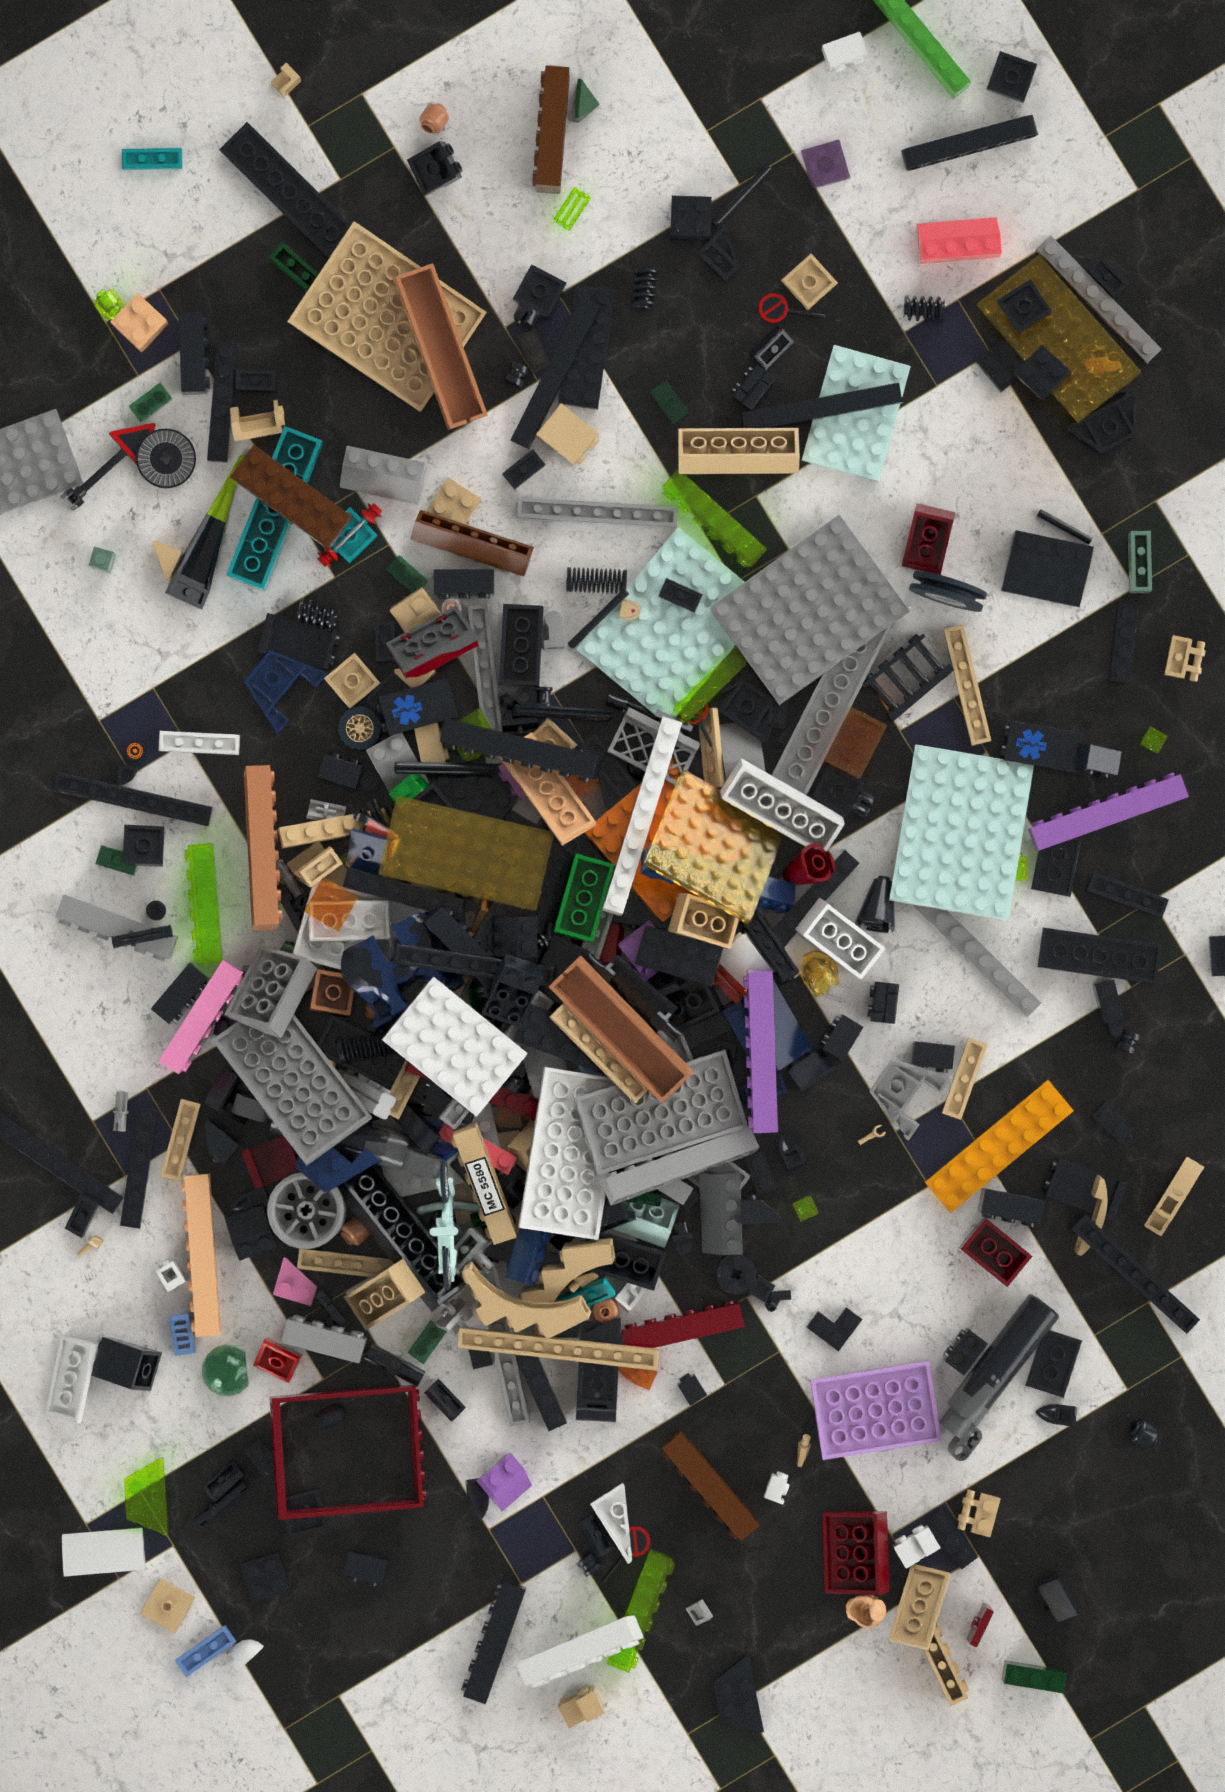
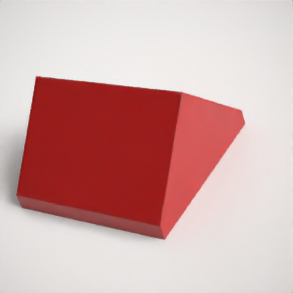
M265 1338L253 1366L289 1383L302 1354L269 1338Z

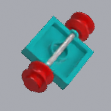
M368 503L369 508L367 510L361 509L362 518L351 507L346 510L353 519L331 547L332 549L327 550L324 548L325 551L322 554L317 552L319 555L317 560L324 567L327 565L332 567L330 563L332 560L338 561L336 553H339L350 564L378 537L367 525L368 522L376 524L375 518L377 516L382 518L380 515L382 510L375 503L372 505Z

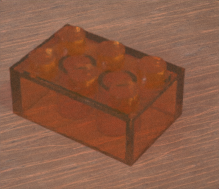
M851 707L824 763L860 779L887 725Z

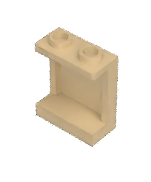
M274 400L273 412L240 417L238 407L230 408L231 426L235 441L282 433V425H285L283 406L278 405V400Z
M562 403L536 434L538 439L548 444L568 460L572 466L580 465L587 456L585 452L589 448L593 449L599 442L597 439L599 433Z
M315 842L289 861L287 866L298 881L311 888L343 863L332 847L329 846L327 849H324L320 842Z

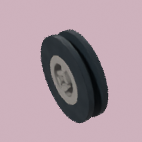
M914 571L913 578L921 583L910 584L909 590L913 593L955 608L982 612L983 605L975 600L986 599L987 592L939 574Z

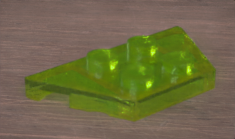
M160 1457L124 1478L126 1519L166 1536L168 1535L165 1467L164 1457Z

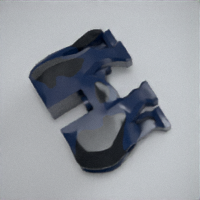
M430 912L417 913L392 925L400 944L449 951L422 923ZM374 935L361 943L348 947L343 951L341 958L343 979L353 991L367 1001L374 1011L375 1019L373 1025L376 1030L393 1023L392 1017L394 1018L404 1013L409 1007L399 989L408 986L416 977H424L427 983L432 977H435L442 983L444 977L445 986L452 992L465 986V982L462 979L465 974L393 964V958L390 959V963H387Z

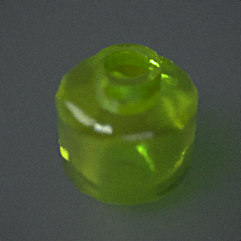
M108 289L98 292L94 305L104 318L113 319L124 308V301L116 291Z

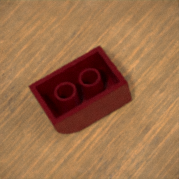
M984 1217L959 1247V1249L1006 1287L1011 1284L1033 1257Z

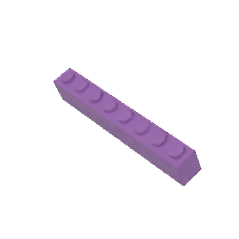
M1174 773L1163 776V781L1156 783L1155 779L1144 783L1145 787L1137 789V786L1126 789V794L1121 796L1118 793L1107 796V801L1102 803L1098 799L1088 803L1089 807L1081 809V806L1069 810L1070 814L1065 816L1062 813L1051 816L1052 821L1046 823L1043 820L1032 823L1033 827L1029 828L1028 831L1036 852L1189 797L1181 774L1177 776Z
M771 969L746 970L747 976H743V986L747 988V996H744V1008H748V1016H745V1028L749 1029V1036H745L746 1048H749V1056H746V1067L750 1068V1076H747V1088H751V1096H747L748 1108H751V1116H748V1127L752 1128L753 1133L778 1132L773 972Z

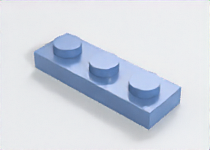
M224 1625L175 1661L187 1677L236 1643V1639L226 1625Z

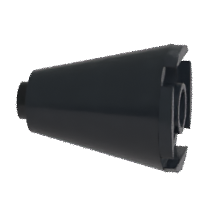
M878 876V878L873 879L856 917V926L861 928V925L867 926L866 930L878 933H888L889 929L894 932V901L889 900L892 881H890L889 877Z

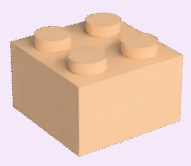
M139 293L110 321L141 353L169 325L168 321Z

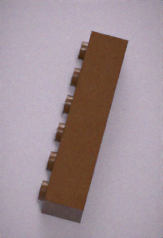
M420 510L411 535V540L521 576L526 574L534 549L533 546Z

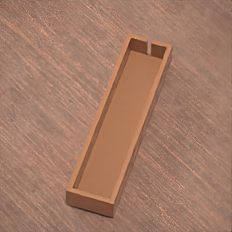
M433 263L395 276L393 280L447 429L450 430L466 424V419L469 423L488 416Z
M270 765L246 766L244 771L252 932L276 931L278 925H281L282 910H278V905L281 902V890H277V885L280 882V871L276 870L277 862H279V852L275 850L276 842H278V833L273 827L275 822H277L276 810L272 808L276 802L275 791L271 790L275 777L274 771H270Z
M582 956L577 958L549 986L661 1103L693 1074L694 1071Z

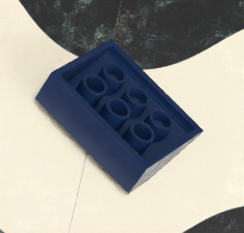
M773 980L776 1072H778L812 1049ZM744 996L724 1006L722 1012L745 1053L749 1056V1048H746L745 1036H749V1029L745 1028V1016H748V1008H744Z

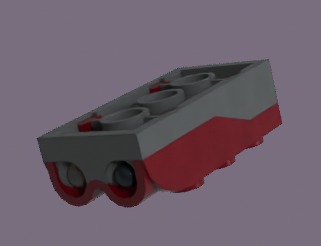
M457 606L386 643L394 662L399 666L406 679L408 677L413 678L425 675L479 646L473 629Z

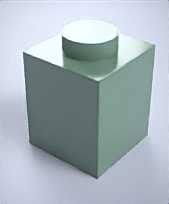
M94 546L88 566L111 573L116 554Z

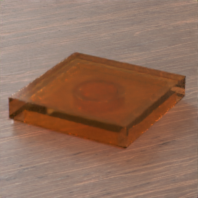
M324 877L303 912L339 932L358 896Z

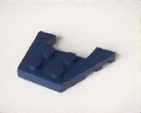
M269 650L244 682L274 730L279 734L290 720L274 708V706L300 675L317 688L328 673Z
M332 1147L307 1166L299 1157L295 1167L324 1193H328L355 1175L375 1165L380 1159L365 1148L356 1160L351 1163Z

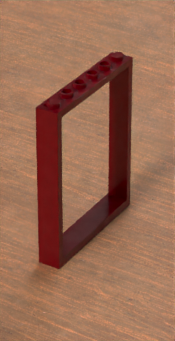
M415 1385L269 1396L276 1512L279 1520L423 1507V1502L426 1501L425 1489L422 1490L425 1472L424 1469H421L424 1454L419 1444L423 1438L422 1430L418 1428V1421H421V1411L417 1409V1401H420L419 1389H416ZM408 1392L414 1499L296 1510L286 1509L280 1403Z

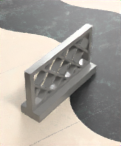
M628 708L607 752L645 771L647 766L643 765V763L648 764L649 760L645 748L653 746L654 742L643 745L640 735L648 733L652 736L653 741H655L660 723ZM625 723L634 726L636 733L625 736L623 730ZM679 733L675 747L678 749L673 751L677 764L668 767V770L678 767L680 776L678 781H675L669 777L667 771L665 776L666 782L678 788L680 787L701 743ZM637 736L641 747L630 750L627 739ZM624 740L627 751L619 753L613 750L617 742ZM642 749L645 760L637 762L634 760L631 752ZM684 751L690 754L687 761L679 763L676 753Z

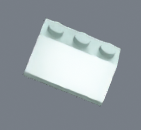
M649 1193L625 1200L626 1210L633 1211L636 1220L612 1229L665 1248L680 1205Z

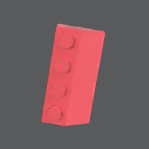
M997 217L917 224L920 264L999 258L1002 254Z

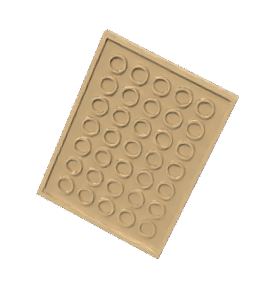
M354 221L287 322L421 412L434 393L393 280L395 276L421 267ZM439 280L464 348L487 312Z

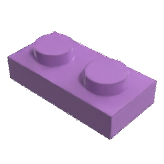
M504 763L498 766L500 770L498 775L504 783L506 781L510 783L512 787L509 790L516 799L520 797L521 800L526 798V794Z

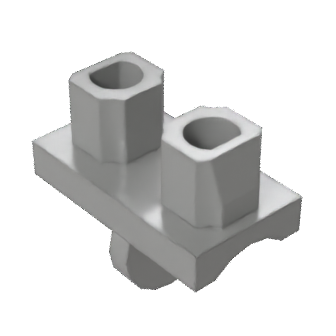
M311 799L306 819L318 821L344 816L346 806Z
M460 1298L457 1300L452 1299L450 1303L445 1302L441 1305L443 1308L440 1313L441 1318L435 1325L440 1329L446 1330L449 1334L456 1335L460 1328L457 1321L461 1319L466 1322L473 1316L470 1310L472 1304L468 1300L463 1301Z

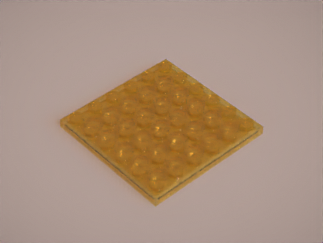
M683 770L680 773L644 865L748 924L753 917L784 834L723 800L719 789Z

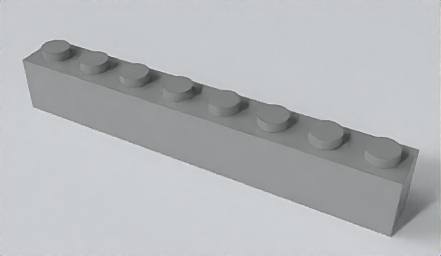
M746 1127L709 1141L697 1143L693 1147L688 1146L679 1149L678 1152L673 1154L671 1152L663 1154L657 1160H653V1158L645 1160L638 1167H635V1165L628 1166L624 1169V1172L618 1174L616 1171L609 1173L605 1176L602 1187L612 1206L751 1155L759 1149V1145L752 1129Z

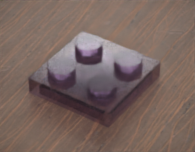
M839 139L801 150L812 190L850 179Z

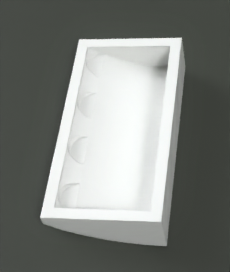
M143 1527L62 1534L64 1576L144 1570L146 1564Z

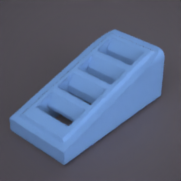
M190 1313L169 1316L175 1356L196 1353ZM177 1321H186V1324L183 1325L175 1324ZM187 1328V1332L177 1333L176 1331L177 1329ZM188 1336L189 1340L178 1341V1337ZM190 1344V1348L179 1349V1345Z

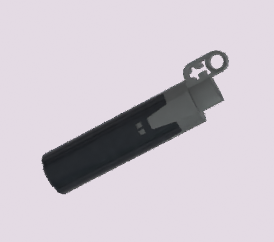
M1029 1294L947 1401V1404L951 1407L939 1423L955 1435L948 1445V1452L958 1461L966 1460L980 1443L982 1433L977 1428L978 1424L1059 1319V1314L1033 1294ZM972 1432L974 1435L971 1437L968 1433ZM962 1446V1452L955 1454L956 1448Z

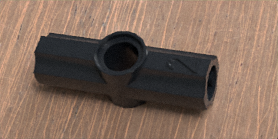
M373 1343L364 1358L390 1374L396 1375L417 1387L426 1372L405 1361L400 1356L394 1355ZM398 1360L401 1365L400 1369L392 1370L390 1368V1361Z

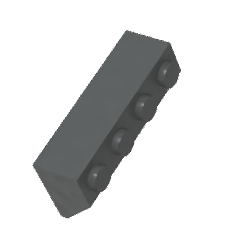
M739 1171L699 1173L702 1253L717 1255L743 1254Z

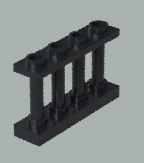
M918 634L914 635L908 641L910 643L909 646L905 649L901 646L893 653L894 658L890 662L887 659L878 666L879 671L874 675L869 673L864 680V684L861 686L865 689L869 685L889 708L890 714L887 718L891 722H894L954 671L950 664L946 667L943 664L941 665L921 642L926 637L924 634L920 636ZM914 646L935 670L934 673L936 675L932 679L925 678L906 655ZM899 659L920 683L919 686L921 688L916 692L910 691L892 670L891 666ZM882 673H885L904 695L903 698L906 701L900 706L898 703L895 704L876 682L875 679Z

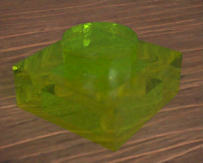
M1150 726L1140 745L1158 754L1168 736Z
M811 1195L792 1203L800 1222L819 1214Z

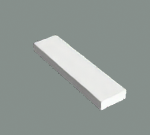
M160 731L159 751L239 755L240 735Z

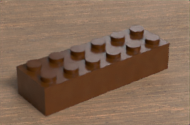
M546 65L545 71H541L540 83L544 91L539 93V107H542V111H538L537 116L540 131L536 130V147H539V151L535 150L534 166L537 167V170H533L532 177L533 186H536V192L560 194L570 67Z
M255 445L251 447L230 476L235 483L327 550L331 549L353 519L350 514Z
M680 1429L662 1444L663 1450L661 1452L669 1463L673 1461L676 1464L675 1470L682 1478L684 1476L687 1477L689 1487L695 1493L699 1491L702 1495L701 1501L708 1509L712 1507L715 1510L714 1516L721 1524L725 1522L728 1525L727 1531L734 1539L739 1538L742 1541L760 1526L755 1516Z

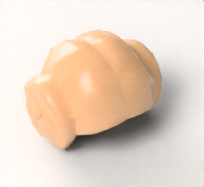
M858 1594L847 1602L846 1613L847 1617L855 1621L859 1626L874 1628L884 1619L886 1606L877 1596Z

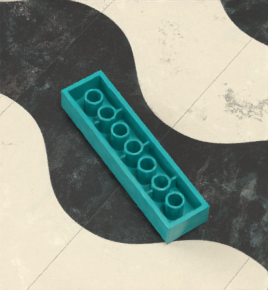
M284 426L272 458L308 484L323 442L320 439ZM256 498L227 571V577L266 592L292 523Z

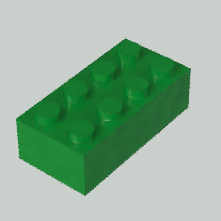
M575 854L553 933L590 944L593 943L615 864Z

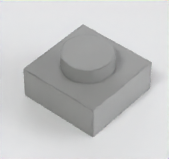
M703 1599L686 1608L696 1626L713 1617Z

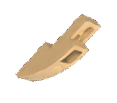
M1186 1157L1144 1225L1146 1228L1159 1236L1163 1235L1204 1166Z

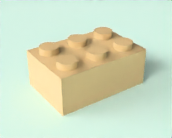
M678 893L668 932L719 946L723 949H731L741 910L688 893Z

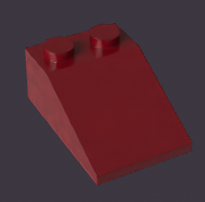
M916 504L902 562L903 567L941 575L956 512Z

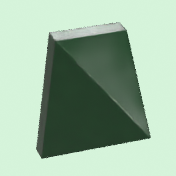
M582 79L577 80L574 118L577 123L600 105Z

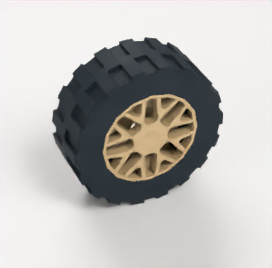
M353 707L341 716L338 723V734L341 741L348 748L355 751H366L376 745L379 739H381V720L373 710L367 707Z

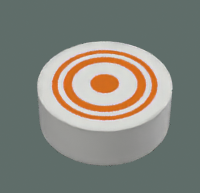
M446 599L442 603L441 611L443 613L457 606L461 612V605L456 599Z

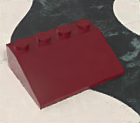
M887 1511L822 1512L825 1593L882 1595L890 1592Z

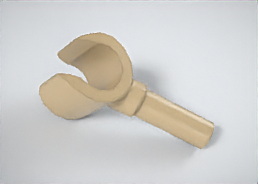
M882 1125L873 1127L871 1133L858 1140L859 1144L861 1145L874 1137L884 1136L886 1132L880 1135L876 1133V1129Z
M94 1236L77 1255L81 1257L92 1246L98 1249L104 1240L99 1236Z

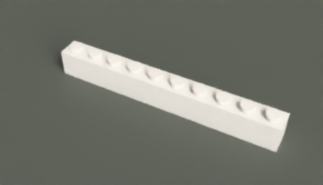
M666 717L661 719L602 911L622 916L682 722Z

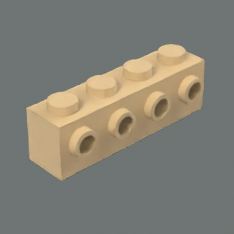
M936 1625L929 1650H924L951 1707L968 1699L966 1692L969 1691L965 1680L960 1681L958 1677L960 1669L956 1661L951 1662L948 1656L952 1654L947 1643H942L940 1637L943 1634L939 1625Z

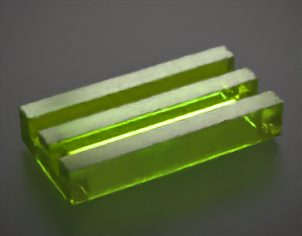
M574 186L553 221L566 230L571 231L591 197ZM578 194L562 221L559 220L574 195ZM581 198H584V202L569 225L565 224Z

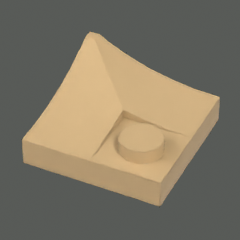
M423 587L392 606L389 610L404 633L442 613Z

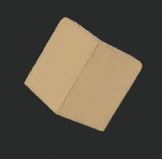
M287 63L281 67L282 72L271 81V84L283 97L301 82L300 76Z

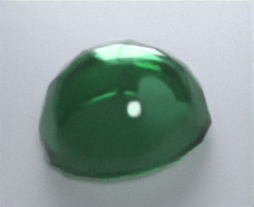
M222 1345L215 1347L207 1354L202 1363L201 1374L205 1385L210 1391L219 1396L230 1397L240 1394L248 1387L246 1352L235 1345Z

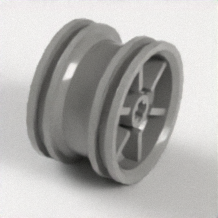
M299 1172L286 1177L274 1188L269 1198L267 1215L272 1230L281 1241L299 1249H311L327 1243L339 1233L346 1219L347 1204L343 1200L338 1187L328 1193H324L304 1174ZM308 1186L314 1187L313 1193L307 1192ZM294 1193L296 1196L295 1200H289L288 1194ZM323 1199H329V1206L323 1205ZM308 1204L310 1205L309 1208H312V1212L304 1215L305 1211H302V1208ZM286 1213L292 1214L291 1220L288 1221L285 1219L284 1216ZM320 1219H326L327 1224L321 1226L319 1224ZM301 1226H307L308 1231L302 1233L300 1231Z

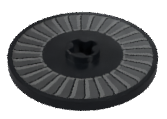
M167 428L158 429L146 435L140 442L136 452V464L141 476L151 485L164 489L174 488L186 482L192 475L196 464V453L191 441L181 432ZM164 453H167V456L172 458L168 464L160 460Z

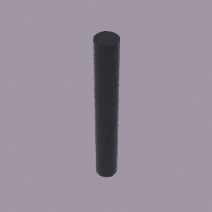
M1042 509L1037 514L1039 518L1088 545L1093 539Z

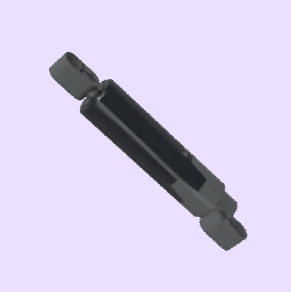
M242 1091L236 1093L232 1108L234 1114L260 1122L269 1121L270 1117L253 1094ZM270 1120V1132L283 1136L274 1122ZM366 1122L333 1146L339 1153L355 1158L367 1148L380 1159L376 1163L378 1165L398 1171L403 1169L432 1179L439 1178L441 1162L444 1161L443 1157L422 1150L407 1133L371 1122Z

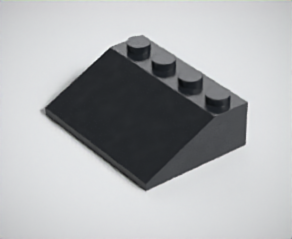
M1015 530L1001 591L1080 607L1094 547Z

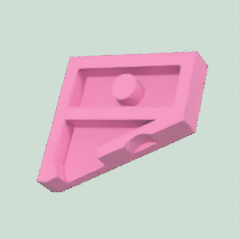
M284 1257L273 1295L312 1306L317 1286L302 1271L297 1269L288 1258Z

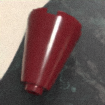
M813 843L807 845L784 869V881L800 886L823 883L829 880L835 870L832 854L829 850L825 851L821 844Z

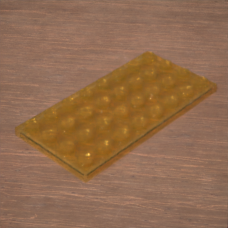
M1040 255L977 303V307L1024 361L1043 345L1071 371V374L1052 394L1077 423L1141 374L1138 367ZM1031 279L1052 310V314L1018 335L997 304V300Z
M397 796L378 874L536 911L554 833Z

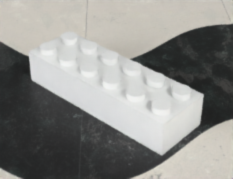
M742 758L720 790L723 800L805 847L816 843L821 844L822 848L827 851L845 824L841 815Z
M635 1615L627 1616L516 1663L525 1686L532 1685V1688L540 1687L549 1683V1678L550 1680L559 1679L567 1675L566 1671L570 1673L584 1668V1663L587 1665L594 1664L603 1660V1655L607 1657L620 1653L621 1647L623 1649L634 1647L639 1644L638 1640L644 1637Z

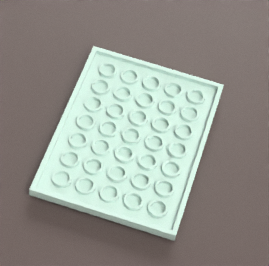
M678 527L626 589L629 595L625 599L635 601L640 606L639 617L633 621L619 619L621 602L588 634L576 650L654 715L658 709L676 717L736 646L709 608L742 585L744 581ZM666 578L703 594L695 613L658 597Z
M915 744L889 900L1008 921L1034 765Z

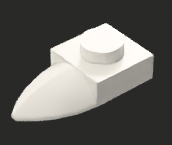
M627 1283L612 1300L628 1313L640 1300L646 1288Z

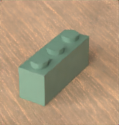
M1130 531L1128 533L1129 593H1150L1152 591L1151 531Z

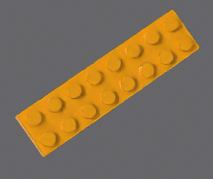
M1047 1080L927 1179L925 1183L946 1209L952 1213L1074 1110L1050 1081Z

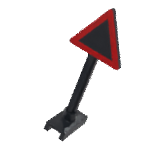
M150 423L109 432L110 437L121 449L81 486L78 485L74 490L69 488L60 497L63 499L68 496V501L71 504L74 503L71 507L73 511L79 508L84 503L82 498L86 495V492L126 455L136 464L138 446L146 435L154 431L156 424Z

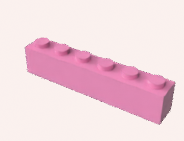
M226 959L222 960L159 1059L160 1063L177 1074L182 1073V1071L186 1072L192 1064L189 1060L193 1054L197 1055L203 1045L200 1043L203 1038L207 1039L212 1033V1024L214 1021L218 1022L224 1013L222 1008L225 1004H230L234 997L233 991L236 987H239L244 978L245 971Z

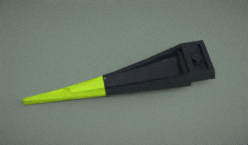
M244 454L239 456L178 562L165 592L201 610L210 593L219 548L236 483L230 476L243 460Z

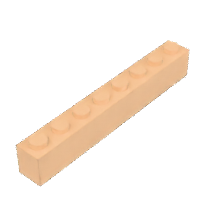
M210 1174L186 1175L184 1180H181V1189L186 1195V1200H183V1212H187V1220H184V1230L188 1232L189 1240L185 1241L186 1252H190V1260H187V1271L191 1272L192 1279L188 1280L189 1292L193 1293V1300H190V1311L194 1312V1320H191L192 1332H195L196 1337L220 1335L222 1332Z

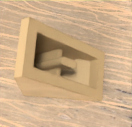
M153 541L164 576L167 581H170L173 576L172 573L183 553L161 542Z
M395 669V674L410 688L426 684L436 673L434 669L420 677H408L406 679L400 669Z

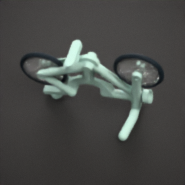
M444 1160L440 1166V1178H436V1186L443 1202L420 1206L417 1208V1213L425 1214L442 1210L441 1218H436L437 1228H431L430 1234L437 1236L439 1274L443 1273L444 1287L446 1291H449L451 1289V1282H454V1276L456 1275L455 1266L457 1251L454 1249V1235L458 1234V1229L454 1227L453 1209L478 1212L480 1207L477 1203L454 1201L453 1177L449 1178L447 1162Z

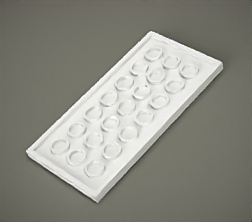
M544 1067L519 1228L594 1240L599 1239L606 1195L602 1182L609 1172L602 1175L596 1174L574 1097L615 1085L609 1077Z

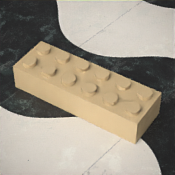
M798 428L678 429L679 474L799 473Z

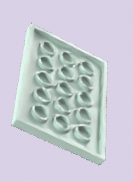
M834 345L819 398L893 383L900 384L901 395H903L911 366ZM900 404L813 420L802 461L878 482Z

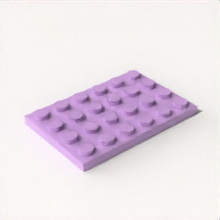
M929 1361L810 1379L822 1460L941 1441Z

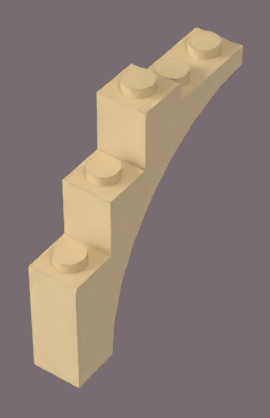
M612 1238L564 1243L562 1250H560V1260L563 1263L545 1264L542 1271L539 1272L541 1284L524 1286L521 1293H519V1299L535 1303H554L559 1293L582 1273L599 1266L613 1264L615 1253ZM535 1323V1330H533V1335L544 1336V1334H540V1332L537 1329V1323Z
M473 1262L466 1264L462 1271L465 1283L471 1286L475 1300L479 1301L475 1309L476 1317L485 1326L506 1316L508 1326L513 1328L516 1333L537 1323V1329L540 1334H544L546 1339H549L589 1319L591 1314L582 1295L566 1301L535 1303L504 1293L492 1285L479 1272Z

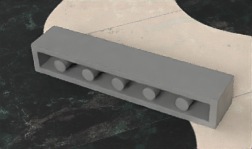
M63 895L55 916L60 919L59 923L67 926H70L71 923L78 925V930L88 934L90 930L97 932L96 937L107 941L111 936L127 934L132 930L137 932L153 928L67 895ZM173 935V937L138 943L134 946V951L142 954L148 951L154 954L153 958L164 961L165 958H171L178 937Z

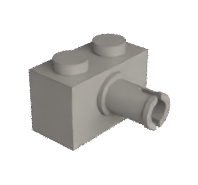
M480 1226L469 1228L454 1246V1249L457 1251L456 1267L459 1271H463L464 1266L470 1262L476 1263L485 1274H489L492 1271L491 1268H495V1264L484 1255V1251L493 1241L488 1239L486 1232Z

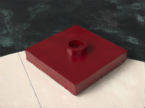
M984 1602L978 1615L974 1617L970 1626L971 1630L967 1636V1641L974 1647H978L994 1613L991 1606Z

